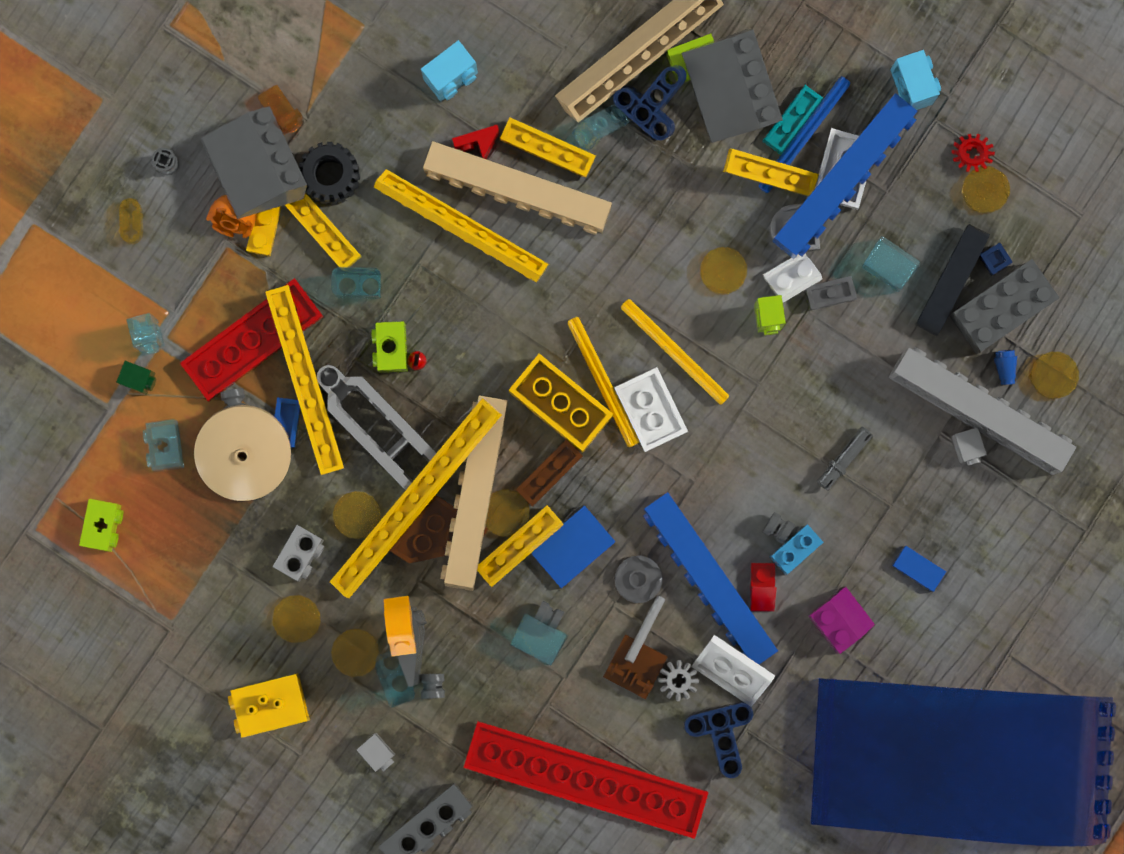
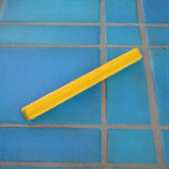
M631 299L626 300L622 304L621 309L716 402L722 405L729 398V394Z
M579 317L570 319L568 326L610 412L613 413V418L627 446L633 447L637 445L639 439Z

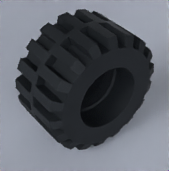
M322 142L318 143V147H310L308 149L309 153H304L302 156L303 162L299 163V169L307 184L306 193L316 202L320 201L324 205H327V203L337 205L339 201L343 203L347 201L346 198L348 196L352 197L354 195V189H357L359 186L360 169L357 161L350 150L343 148L339 143L336 145L333 142H327L326 145H323ZM326 162L339 163L343 168L342 178L334 185H322L316 179L318 168Z

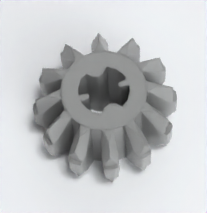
M677 660L676 669L669 662L667 665L671 670L670 672L665 669L660 670L662 674L667 675L666 678H658V682H666L667 684L662 686L660 691L664 692L670 689L666 696L668 699L673 696L674 692H676V701H680V693H683L684 697L689 699L690 696L686 691L688 689L696 693L697 689L690 685L691 683H699V679H691L690 677L697 673L695 669L689 673L687 672L690 668V663L687 662L684 668L681 669V660ZM677 674H682L681 678H685V683H681L680 687L677 688L675 683L672 684V678H676Z

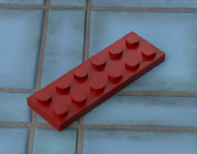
M294 278L286 285H289L301 328L304 332L324 316ZM265 299L180 362L208 402L282 348L268 300Z

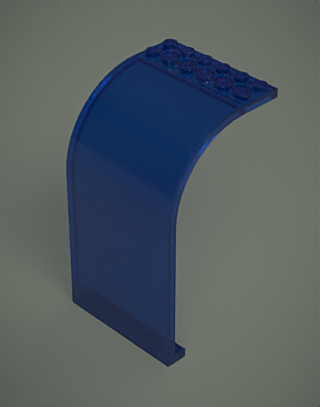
M819 678L811 825L1020 845L1093 846L1106 843V839L1110 838L1111 833L1110 824H1107V817L1112 809V802L1108 800V794L1113 786V777L1109 775L1110 766L1114 762V752L1110 750L1111 741H1114L1115 738L1112 717H1115L1116 703L1113 702V697L1023 693Z

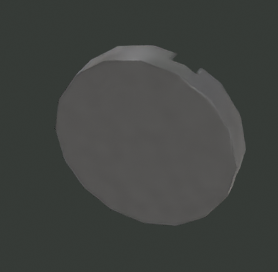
M642 555L631 556L624 560L617 568L615 574V586L619 594L627 601L634 603H644L653 599L660 591L662 585L660 568L652 559Z

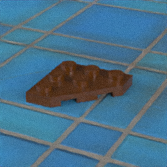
M435 495L389 551L409 564L446 556L447 541L452 542L453 532H449L451 519L456 518L458 509H454V506ZM485 527L483 538L489 530L487 527Z

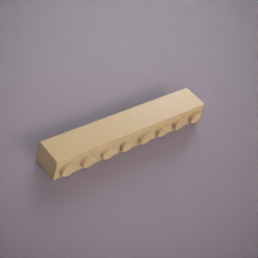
M672 0L562 89L555 97L564 111L579 123L616 91L621 89L724 5L721 0Z
M433 141L423 166L427 177L433 180L440 181L443 178L450 181L449 184L462 189L463 186L472 188L471 192L477 195L485 196L486 193L494 196V200L504 204L510 201L517 204L516 207L529 212L530 209L539 211L538 215L544 218L552 219V217L561 219V223L567 226L574 227L577 224L584 227V231L595 235L597 232L603 233L612 207V203Z
M480 395L478 402H473L472 410L483 398L500 412L502 416L463 461L466 462L465 472L460 471L458 485L462 486L461 495L456 494L454 509H458L457 516L451 519L449 532H453L452 542L447 541L445 555L449 556L448 565H443L441 579L445 580V586L470 591L474 590L507 410V400Z

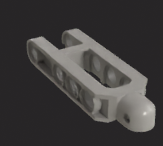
M331 365L320 368L317 373V381L328 393V411L406 490L413 480L393 459L409 444L428 462L435 456L436 452L363 377H345L336 367ZM359 391L403 436L387 453L342 408V400L350 392Z

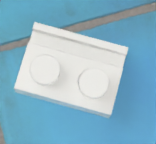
M806 253L803 257L798 254L795 259L790 258L763 274L765 281L768 282L775 295H782L783 302L822 280L821 273L810 258L806 256Z

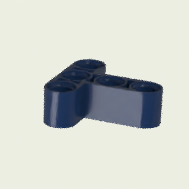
M679 65L665 68L644 95L631 86L621 88L614 94V104L652 138L660 141L664 140L674 133L675 124L662 110L685 82L686 71ZM670 71L677 73L678 81L676 83L671 82L669 79ZM656 89L663 92L662 101H658L655 98L654 92ZM623 92H627L631 96L630 104H626L623 101ZM641 107H644L648 110V119H644L641 117ZM659 123L665 124L667 128L666 134H661L658 131Z
M741 702L688 716L684 721L685 731L693 737L710 734L720 772L727 778L739 776L742 771V763L733 728L746 725L752 720V708L748 704ZM739 707H745L748 711V716L744 720H738L735 716V712ZM716 713H722L725 717V721L721 726H714L712 723V717ZM692 719H699L702 726L698 732H691L688 728V724ZM723 736H727L731 740V745L726 750H722L718 746V741ZM729 760H733L737 764V769L733 773H726L724 770V765Z

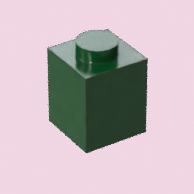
M124 361L116 383L147 395L148 391H152L155 386V372Z

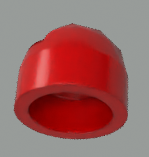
M413 351L409 354L407 363L411 369L418 371L426 366L427 359L422 352ZM415 354L419 355L418 366H413Z

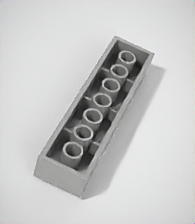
M914 347L913 350L908 348L902 353L888 378L972 428L978 427L979 432L1051 475L1064 470L1076 449V446L1071 444L1072 440L1063 434L1057 436L1051 432L1052 428L1043 422L1035 423L1030 420L1031 416L1020 409L1015 411L1009 407L1010 403L1003 398L997 397L995 399L988 395L989 391L978 384L976 386L971 385L967 382V377L958 372H955V374L946 370L947 366L938 360H934V362L926 358L927 354L922 350Z

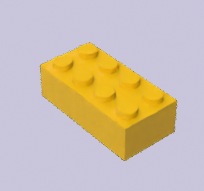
M541 354L535 357L509 389V393L582 453L613 417L612 412Z

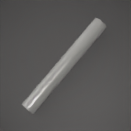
M656 596L625 657L626 661L634 663L665 602L663 597Z

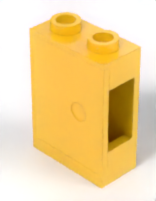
M299 674L230 690L231 696H228L231 710L235 709L237 719H234V727L236 733L241 734V738L310 720Z

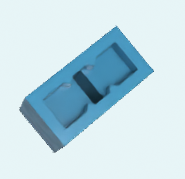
M807 524L775 551L770 558L787 575L824 542Z

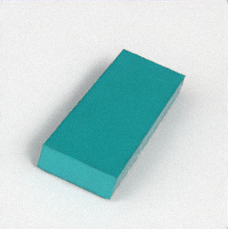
M804 85L782 114L783 120L775 123L762 142L781 155L824 98L807 85Z

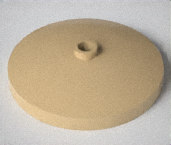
M236 405L218 411L204 423L195 442L194 458L200 477L211 490L231 500L248 501L269 494L282 482L290 465L291 445L284 427L272 414L255 406ZM244 452L247 457L245 459L242 457L238 458V453Z

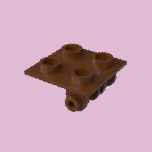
M625 634L603 677L646 699L667 656L643 644L634 663L626 661L625 657L635 639Z

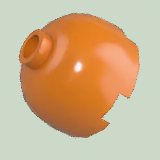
M223 195L213 202L206 220L213 223L212 228L223 235L233 237L234 233L243 234V238L251 235L256 215L253 214L237 219L227 195Z

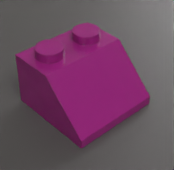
M846 586L808 615L837 654H841L875 625Z

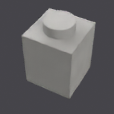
M978 427L951 436L960 463L967 462L968 466L982 462L980 457L987 455Z
M377 733L357 749L375 772L380 768L384 772L394 763L391 758L396 754Z

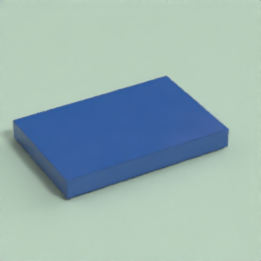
M583 506L531 554L562 589L616 541L586 506Z

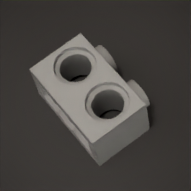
M296 525L273 567L296 581L300 582L302 578L306 580L313 568L310 566L314 557L318 559L325 548L322 545L324 540ZM306 537L311 538L313 542L312 548L308 551H304L301 548V541ZM293 558H297L301 563L300 569L296 572H292L288 566Z

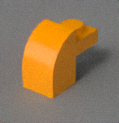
M409 596L384 599L385 626L391 657L415 654L416 644Z

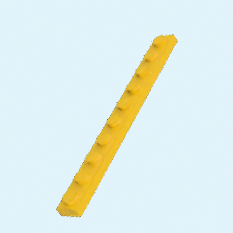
M482 398L332 578L330 583L344 597L350 598L502 416L485 399Z

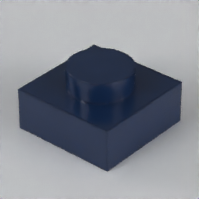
M998 243L979 256L991 276L1013 263L1001 243Z

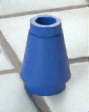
M1015 350L996 351L994 362L1001 385L1015 384L1017 366Z

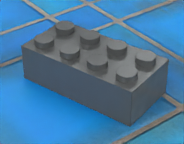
M1031 259L950 315V318L977 355L1060 297L1033 259Z

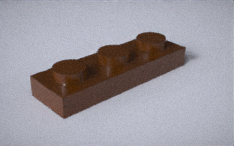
M566 439L516 491L533 507L583 455Z

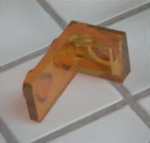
M274 85L258 95V100L264 108L270 106L283 135L293 133L301 127V124H303L302 114L298 108L293 109L278 85Z

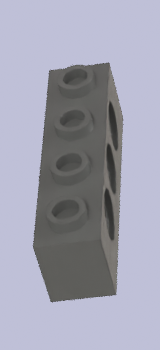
M454 783L378 847L384 854H416L420 850L424 853L434 845L432 840L436 836L444 837L453 829L451 826L453 822L457 819L460 822L466 819L472 813L469 809L473 804ZM447 805L452 808L453 816L451 818L445 819L440 815V808ZM425 821H430L434 825V832L425 834L421 830V824ZM412 837L415 840V848L411 850L404 848L402 844L403 838Z

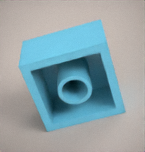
M459 40L421 68L423 80L440 102L454 97L459 87L463 84L465 86L471 84L477 78L475 75L478 74L475 60Z
M924 50L897 58L890 70L899 96L916 110L933 105L940 95L939 91H941L940 82L937 77H933L931 71L933 69L932 60L929 55H925Z

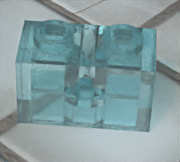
M147 313L126 319L134 348L149 355L159 352V348L165 346L158 319L152 314Z
M171 419L145 423L146 429L143 430V439L145 444L149 446V453H146L148 467H151L154 472L184 468L178 421ZM161 440L168 444L167 447H164V452L157 448L161 445Z

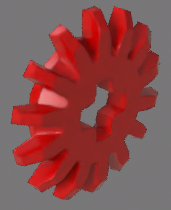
M970 133L967 140L962 136L959 138L961 144L954 143L958 150H952V154L958 157L953 158V161H961L958 165L959 168L967 165L966 172L970 171L971 166H974L975 172H979L978 165L983 169H987L984 162H993L988 157L995 155V152L989 151L994 146L993 144L986 145L987 137L979 140L981 134H977L976 138H972ZM972 148L977 149V153L980 154L975 156L974 159L969 158L970 154L966 153L971 151Z

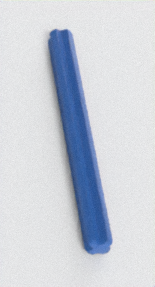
M841 76L776 162L786 165L792 163L850 86L848 79ZM763 183L759 184V188L765 193H769L774 187Z

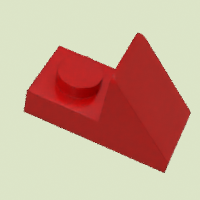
M494 125L452 138L454 148L467 153L474 150V146L478 145L482 158L486 159L499 135L498 125Z
M751 563L750 611H774L777 587H775V563Z

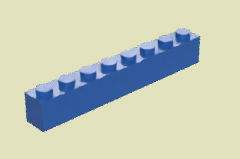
M895 93L774 237L772 242L793 259L798 254L803 257L811 247L808 244L813 237L818 239L825 231L824 223L828 219L833 221L840 213L839 205L843 201L848 203L856 193L854 190L855 186L858 183L863 185L871 175L869 172L870 168L873 165L878 167L886 158L884 154L888 147L893 149L901 140L899 136L903 129L908 131L916 122L914 116L917 110Z
M667 492L644 508L646 514L643 517L650 527L655 526L659 531V534L656 535L664 547L667 545L673 552L670 556L678 567L680 565L684 567L687 572L684 576L689 584L698 587L701 592L698 594V597L705 606L710 605L714 610V613L711 615L719 626L722 624L728 631L725 635L733 646L737 644L742 651L741 653L757 664H761L778 652V649L670 494Z

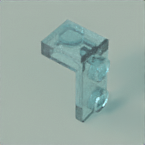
M614 104L585 119L572 134L582 149L589 151L603 137L626 126L629 120Z

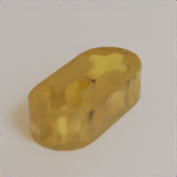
M132 198L123 200L119 207L120 236L128 244H137L143 237L142 206L137 200ZM129 204L137 208L136 211L132 212V219H130L129 213L125 211V209L129 208ZM131 223L133 229L137 231V234H134L132 239L125 234L130 231Z

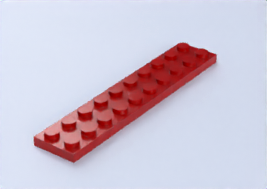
M477 721L463 767L693 839L696 837L709 793L702 789Z

